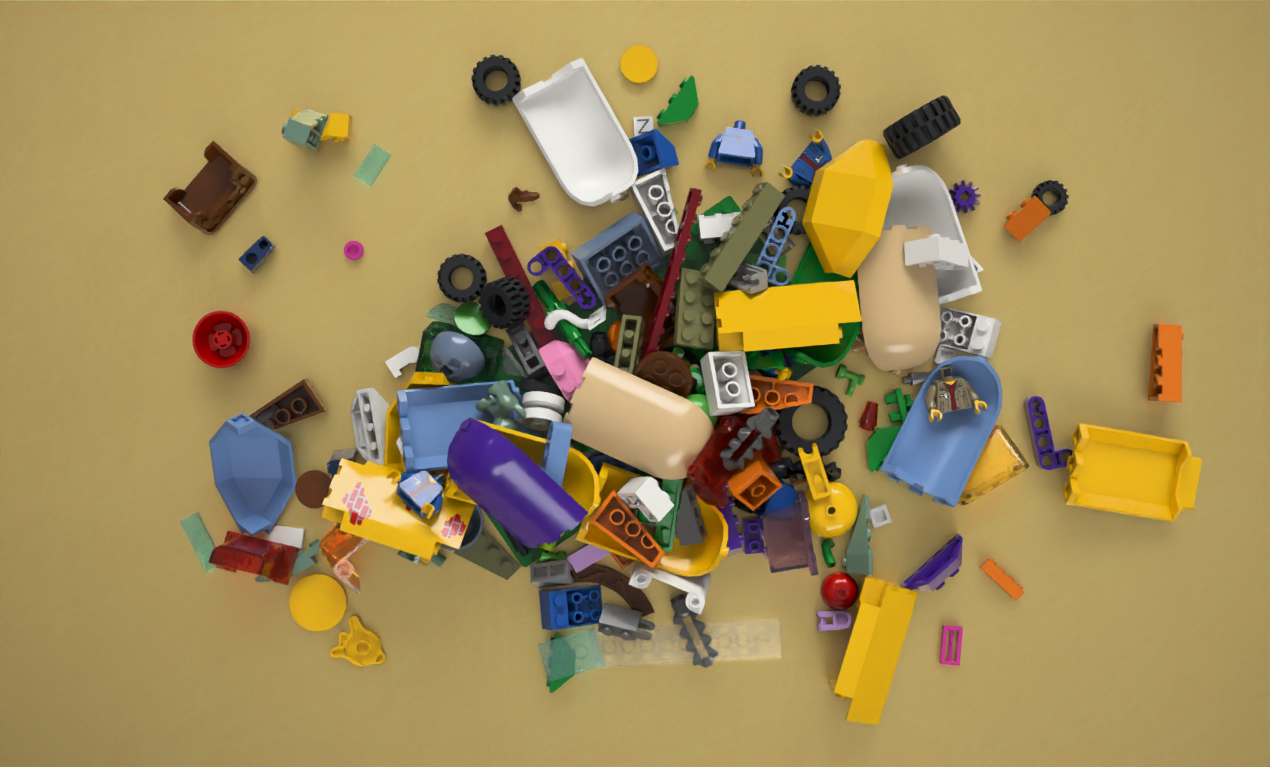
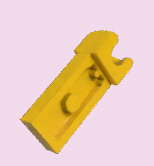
M813 443L812 453H804L801 447L798 448V452L813 499L816 500L833 494L817 444Z

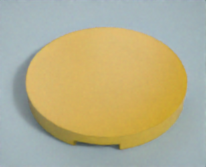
M322 573L308 575L298 581L291 591L289 597L290 612L294 620L307 630H328L338 624L345 615L347 609L345 589L330 575Z

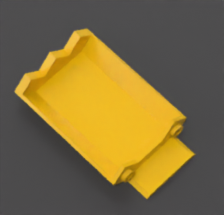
M1082 423L1078 424L1071 436L1070 443L1074 444L1072 456L1068 455L1067 460L1068 482L1063 483L1062 489L1065 504L1175 522L1182 513V510L1192 511L1194 509L1202 460L1192 456L1187 441Z

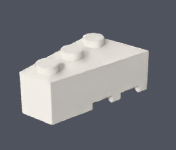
M741 212L722 215L720 213L713 216L698 215L699 241H704V244L716 243L715 240L721 239L723 234L730 230L732 220Z
M931 234L929 238L904 242L905 265L907 266L919 264V267H926V264H932L933 268L944 270L969 267L968 245L960 243V240H950V237Z

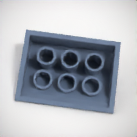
M634 211L570 253L578 269L602 305L606 304L604 295L644 262H647L654 271L666 264L644 218Z

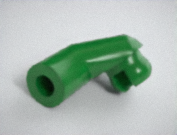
M831 538L823 540L821 543L823 558L828 568L836 566V561L830 548L835 546Z

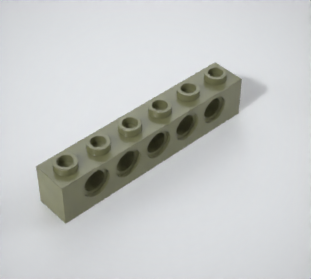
M622 315L614 367L634 375L640 360L646 323L642 316Z

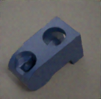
M262 236L238 260L254 274L258 267L274 251L276 246L265 236Z

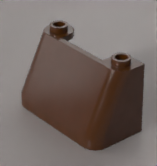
M214 141L204 151V157L208 160V163L185 190L175 187L163 198L190 225L205 235H212L220 228L257 182L255 175Z
M647 262L637 267L604 295V301L609 308H619L624 315L642 316L646 322L642 350L644 349L663 283ZM675 297L673 300H670L668 306L670 313L663 323L665 328L662 338H659L657 344L659 345V351L674 342L677 301Z

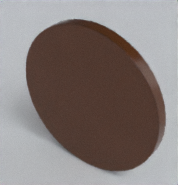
M319 470L305 472L296 483L295 492L298 500L308 508L316 509L325 506L322 503L324 498L328 496L332 479L326 473Z

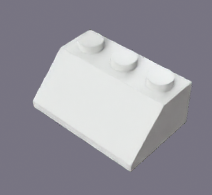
M708 352L700 362L710 416L730 415L754 408L755 404L745 352Z

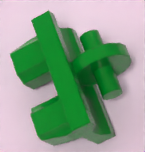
M901 388L893 389V392L884 395L886 405L896 403L898 409L888 413L890 422L904 423L907 417L906 407L909 413L915 401H911L910 394L904 395L906 401L904 403Z

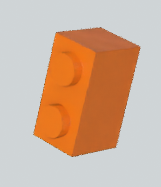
M1036 196L1031 199L1027 197L1020 204L1021 208L1017 212L1013 210L1006 216L1007 221L1004 226L1019 242L1048 218L1051 213Z

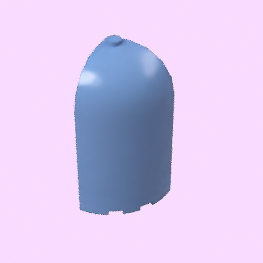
M954 357L943 362L930 373L923 383L880 469L881 472L896 483L903 482L909 485L908 490L920 496L925 493L931 496L934 502L955 508L997 422L1002 407L1000 378L985 357ZM951 367L953 377L959 376L967 380L976 391L980 401H984L987 404V409L984 411L979 406L980 413L976 414L974 412L975 405H972L971 408L942 413V418L939 422L933 416V422H929L928 416L930 413L927 410L924 399L931 386V382L941 379L940 368Z

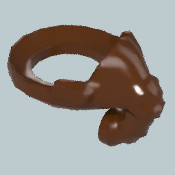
M518 187L513 188L508 196L512 207L518 212L522 210V205L516 202H530L540 198L538 192H528V190L521 192Z

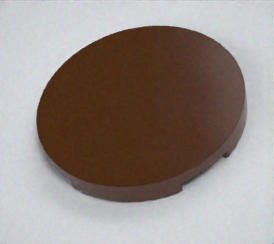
M658 351L648 354L638 363L634 372V376L685 399L692 388L693 378L688 364L681 357L671 352Z

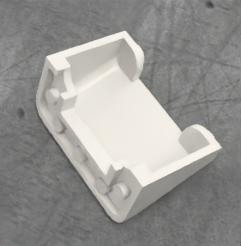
M636 561L629 577V585L643 589L650 584L652 578L686 591L685 593L688 594L685 601L686 606L689 610L701 615L711 583L710 573L701 576L685 577L657 568L653 569L649 565Z

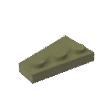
M484 528L480 537L473 545L454 552L506 580L521 567Z

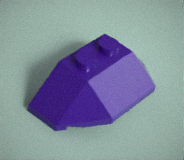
M956 534L900 585L909 590H939L949 576L953 577L959 572L958 568L962 563L963 538L961 535Z

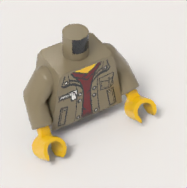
M951 367L940 368L941 379L931 382V386L924 399L927 410L930 413L928 416L929 422H933V416L939 422L942 418V413L971 408L972 405H975L974 412L976 414L980 413L979 406L984 411L987 409V404L984 401H980L976 391L967 380L959 376L953 377Z

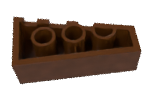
M303 379L249 415V417L275 430L328 411V408L309 380Z

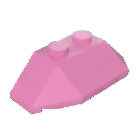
M553 340L538 350L565 399L572 406L570 401L576 388L579 389L583 381L582 375L590 361L588 358L584 360L571 343Z

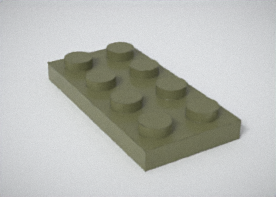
M680 268L681 275L677 286L674 345L710 351L713 349L715 291L697 279L700 275L699 271Z

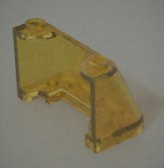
M995 424L957 502L958 504H969L1030 467L1002 425L998 426Z

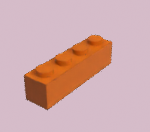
M986 559L979 568L1017 601L1024 593L1023 587L1020 584L1016 585L1013 582L1014 579L1010 575L1007 576L1004 569L998 568L996 566L997 563L993 559Z

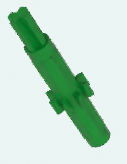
M539 280L533 285L534 291L548 310L545 316L555 310L571 311L567 304H564L563 301H558L544 280ZM566 319L559 320L557 322L558 327L571 345L576 348L580 356L584 360L591 356L592 352L584 342L578 328Z

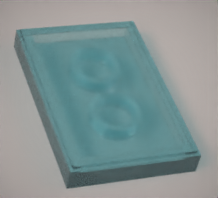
M594 628L538 644L549 682L605 666Z

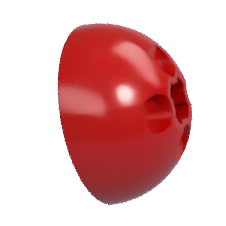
M211 312L201 318L195 326L192 336L193 348L199 359L211 367L228 368L234 366L246 356L249 350V329L239 316L231 312Z

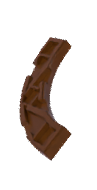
M596 563L576 573L574 568L570 571L574 583H597L618 593L632 610L642 612V617L654 613V609L645 593L640 588L629 585V577L623 573Z

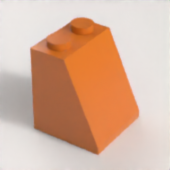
M754 450L752 460L745 458L743 471L736 468L732 470L727 469L723 472L733 496L753 511L783 486L762 455Z

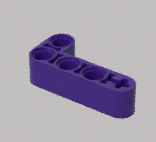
M546 247L528 262L527 269L530 274L536 277L541 276L551 268L583 309L591 310L595 307L596 298L556 247ZM548 251H556L557 257L555 260L550 261L546 258ZM535 262H539L542 265L538 273L531 270V266ZM562 265L569 268V273L565 276H561L558 273V269ZM573 281H579L581 288L578 291H572L570 284ZM584 289L587 290V292H584L586 297L593 298L591 300L592 305L590 306L588 304L583 305L584 299L581 295L579 298L576 297V295L581 294L584 291Z
M1039 396L1027 397L1024 401V410L1037 466L1045 470L1066 467L1067 461L1063 462L1061 455L1063 452H1067L1068 455L1072 456L1073 451L1067 448L1054 449L1044 400ZM1037 402L1038 405L1035 408L1031 407L1032 403ZM1040 412V415L1032 416V413ZM1037 418H1040L1042 426L1037 429L1034 422ZM1041 437L1046 439L1044 447H1040L1038 444V440ZM1044 456L1050 458V463L1047 466H1044L1042 463Z

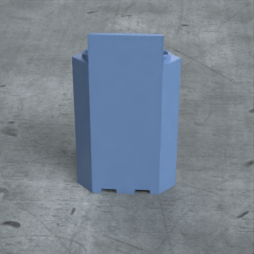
M513 380L505 381L511 393L517 397L519 405L522 406L523 395H520L519 388L515 387ZM500 381L398 390L397 411L400 418L399 429L406 473L448 469L447 456L449 445L459 430L461 423L468 418L490 424L493 423L494 417L489 411L479 412L475 406L483 398L487 399L490 396L488 389ZM512 411L510 417L519 422L518 413ZM521 425L522 433L541 438L540 431Z

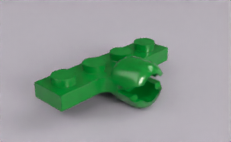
M662 479L661 490L670 496V501L674 506L660 522H650L638 508V520L655 525L654 539L664 551L672 552L683 479Z

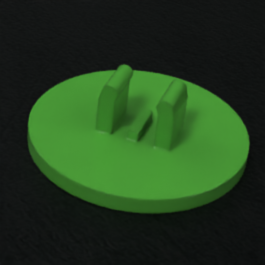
M466 302L455 311V325L466 335L480 336L491 328L492 324L489 325L487 319H484L482 316L483 313L479 309L481 307L479 303Z

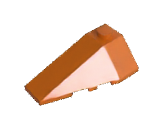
M749 375L755 407L737 413L756 414L766 407L778 410L811 404L814 384L791 380L781 381L777 378Z

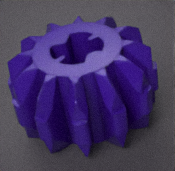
M963 180L960 185L955 183L953 185L954 189L949 190V193L953 195L951 196V199L954 201L953 205H957L956 212H960L962 209L965 214L968 213V208L973 211L975 210L974 205L980 204L975 199L981 197V194H975V191L979 188L976 186L972 189V182H969L966 186V182ZM963 193L968 195V199L965 202L963 201L964 199L961 200L960 195Z

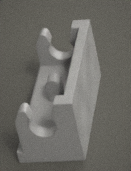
M742 262L736 270V276L731 278L727 285L749 294L768 289L767 270Z
M567 559L530 564L531 583L536 588L574 584V579L570 574L573 568Z

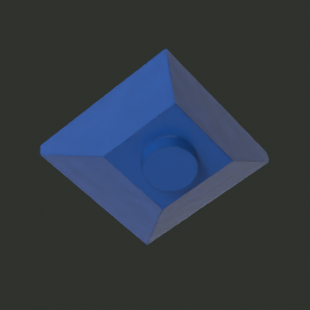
M657 129L629 139L638 161L637 177L654 173L662 168L666 170L679 165L674 145Z

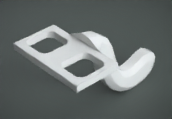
M603 305L590 314L589 319H581L567 310H555L546 316L544 324L550 330L555 327L559 320L566 319L581 329L591 330L606 320L607 306Z

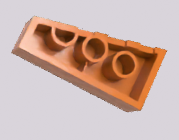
M1153 324L1148 389L1149 401L1182 402V340L1184 337L1182 325Z

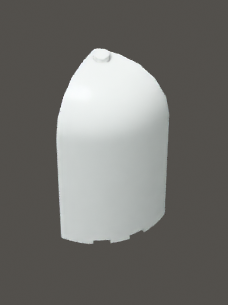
M583 58L570 62L552 74V78L545 82L540 81L527 87L512 98L557 180L570 198L581 205L591 207L608 200L613 203L621 198L620 194L635 183L638 174V161L632 144Z
M907 164L896 167V171L891 173L894 185L882 229L891 230L890 226L906 225V228L916 225L932 227L933 234H940L941 237H950V240H960V243L967 244L949 191L938 174L923 165L908 167ZM969 249L968 268L956 270L936 269L939 305L982 291Z

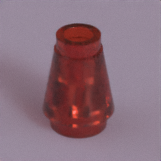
M867 402L858 421L860 423L859 428L874 431V428L877 427L879 404Z

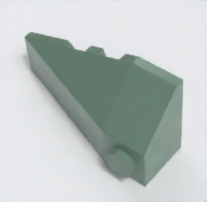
M862 494L857 519L852 527L845 549V557L841 558L842 568H845L846 573L873 575L872 549L868 546L871 538L870 527L867 526V523L870 522L869 495Z

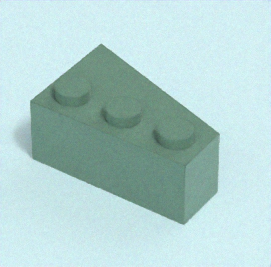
M308 108L289 118L288 123H284L282 128L283 138L296 146L316 152L328 115Z

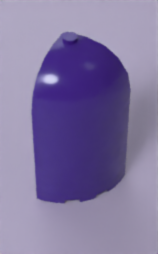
M468 418L461 423L448 449L447 466L451 479L462 492L523 546L538 548L543 543L549 545L561 539L560 535L566 530L572 531L588 514L551 477L503 435L473 418Z

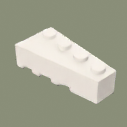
M662 168L635 181L629 190L664 257L672 252L678 224L665 168Z

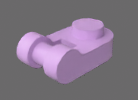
M845 610L816 611V616L819 617L818 631L843 630L851 625V615ZM826 617H832L831 624H827Z

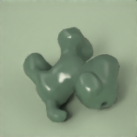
M504 380L495 383L488 389L490 396L487 399L483 398L475 407L482 413L486 410L489 411L494 417L492 424L521 432V425L510 417V413L512 411L517 412L519 418L523 420L526 417L525 409L519 405L517 397L511 393Z

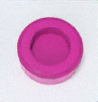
M350 241L344 247V254L351 260H358L363 256L364 248L361 243Z

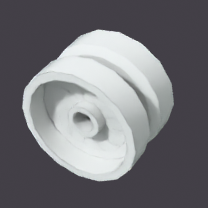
M526 392L523 394L522 407L526 411V417L523 420L519 418V423L529 429L548 432L551 421L562 423V416L560 414L564 412L565 400L558 395L548 392Z

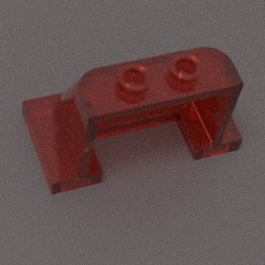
M227 531L224 543L212 550L208 563L215 565L216 568L234 573L240 570L260 575L270 582L288 586L299 548Z

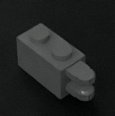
M605 603L599 620L598 632L607 636H617L627 641H636V638L648 641L651 640L652 634L645 630H654L655 624L642 619V612Z

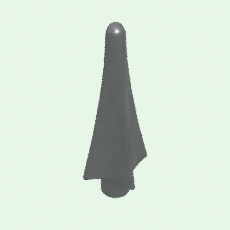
M931 372L908 373V376L902 377L903 384L910 383V386L925 382Z

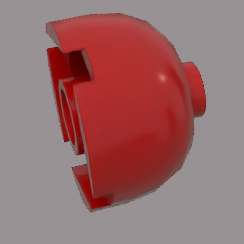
M833 572L827 575L822 581L820 588L823 602L835 610H846L852 607L859 595L855 579L844 572Z

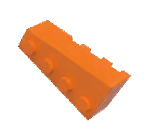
M614 490L590 520L591 523L653 569H655L666 554Z

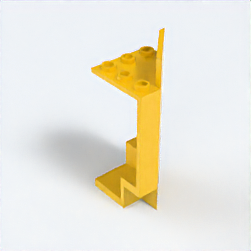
M854 280L772 286L752 294L739 289L736 291L714 292L717 349L719 352L739 350L745 352L840 343L839 339L842 338V327H839L838 323L862 321Z
M861 574L859 581L863 584L856 606L859 610L837 682L829 679L828 684L833 693L836 694L835 696L842 699L852 698L846 715V721L878 725L919 592Z

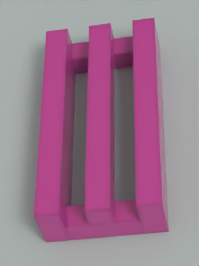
M942 626L940 664L960 666L962 626ZM947 630H950L948 657L945 660ZM954 631H957L955 661H952Z

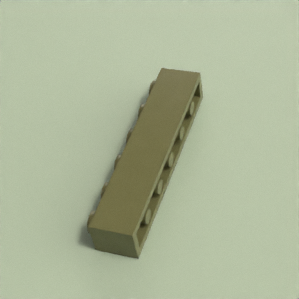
M768 182L758 183L753 188V195L742 205L743 210L731 222L732 227L723 234L720 239L722 242L710 254L711 259L699 271L700 275L697 279L715 292H723L785 197L784 194Z

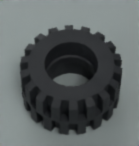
M494 54L490 55L491 57L489 58L484 57L482 62L479 61L477 63V67L473 69L471 77L472 86L479 98L485 101L486 104H493L494 106L502 104L503 106L506 105V102L513 101L512 98L518 94V90L521 87V77L514 62L512 63L509 58H504L503 55L495 56ZM495 70L503 71L508 78L506 86L498 91L488 89L485 84L487 75Z
M811 65L807 69L801 70L791 88V98L795 102V107L801 109L800 112L807 113L808 116L824 115L831 110L841 94V84L838 83L839 78L835 77V72L833 70L830 72L828 67L822 68L821 65H816L815 67ZM815 80L823 83L827 90L826 97L821 101L809 99L805 93V86L808 82Z
M797 185L785 189L782 192L785 197L774 212L773 218L775 217L776 220L780 210L787 207L792 200H801L807 205L811 189H807L805 186L797 187ZM783 212L784 220L783 222L778 221L777 224L784 225L788 229L790 225H787L786 222L790 218L787 212ZM794 221L789 234H806L802 221Z
M455 254L445 259L437 273V283H439L440 290L446 297L459 303L474 301L487 282L486 270L483 265L473 256L465 254ZM459 267H466L473 273L471 286L464 290L455 288L451 282L452 273Z
M503 277L483 286L479 294L481 299H478V303L481 306L479 309L483 313V318H486L489 325L492 324L494 328H508L524 321L528 317V311L531 308L529 303L531 301L528 298V291H525L523 284H519V280H514L513 277Z

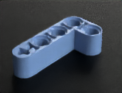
M784 207L780 210L756 263L757 267L760 264L768 265L767 281L778 286H784L790 280L789 271L776 265V262L796 219V212L791 207ZM790 210V215L793 218L787 220L786 224L790 225L787 229L784 225L777 223L778 221L783 222L784 216L782 213ZM782 228L785 231V236L782 239H777L774 236L775 229ZM769 246H774L777 249V254L773 257L768 256L766 253V248ZM778 272L786 273V281H777L776 274Z
M551 421L541 469L562 488L572 436V424Z

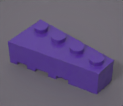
M722 474L710 476L709 492L704 499L711 502L723 514L728 525V541L726 547H729L728 557L742 553V545L745 542L742 533L738 534L736 526H739L737 514L733 515L731 508L734 507L732 496L728 497L726 492L729 489L726 478L722 477ZM702 478L701 489L703 491L705 486V478Z

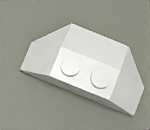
M373 387L356 390V396L350 410L356 448L367 462L384 464L386 411L389 408V404Z

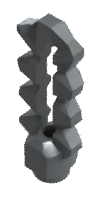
M766 407L757 416L748 418L746 422L748 427L739 429L737 433L739 438L730 440L728 444L730 448L720 452L719 456L723 458V464L726 469L732 470L737 468L743 471L745 458L753 459V448L757 450L762 448V437L771 438L772 427L779 417V414L773 408ZM756 427L757 431L760 432L745 452L741 454L739 459L733 460L731 458L733 453Z
M684 594L670 599L671 606L675 612L673 623L682 625L679 635L682 639H688L686 651L694 652L693 666L700 665L705 668L711 666L718 652L708 646L712 638L702 633L706 628L705 624L695 619L698 613L688 609ZM689 615L708 653V657L703 659L700 658L683 621V618Z

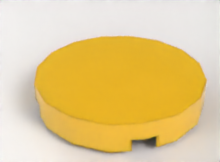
M631 46L626 49L621 57V72L632 83H646L657 73V56L647 46Z

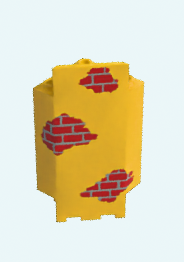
M341 459L337 474L334 475L330 484L328 496L324 498L322 503L325 505L322 518L340 523L341 531L431 560L434 554H438L442 544L457 549L460 548L475 504L445 497V486L441 485L443 487V503L440 511L433 514L430 519L427 518V515L421 519L396 494L399 483L392 486V479L386 478L391 470L395 469L371 461L362 465L347 459Z

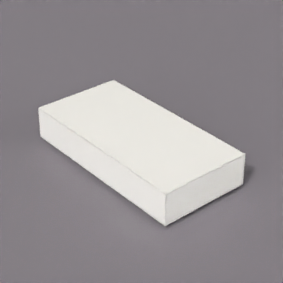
M274 525L270 534L265 532L263 543L303 548L305 529Z

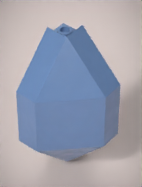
M241 413L224 422L210 439L209 446L215 486L241 534L246 532L253 537L262 531L270 534L295 490L296 476L292 442L248 415Z

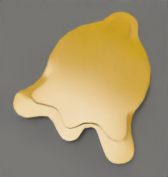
M352 615L349 618L350 633L341 632L339 634V645L330 650V656L332 658H345L350 663L360 667L384 663L386 654L383 651L380 637L373 630L364 627L357 615Z

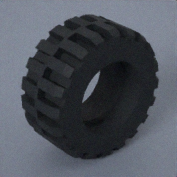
M942 95L883 130V136L895 157L902 159L961 124V119L949 98Z
M814 385L811 404L820 406L828 417L827 429L821 437L814 440H806L795 433L792 426V418L800 406L775 410L779 414L774 424L775 436H777L779 443L788 452L799 456V447L803 448L806 454L812 453L813 443L817 444L820 457L829 455L844 440V434L848 428V416L845 413V406L840 402L839 397L826 388Z

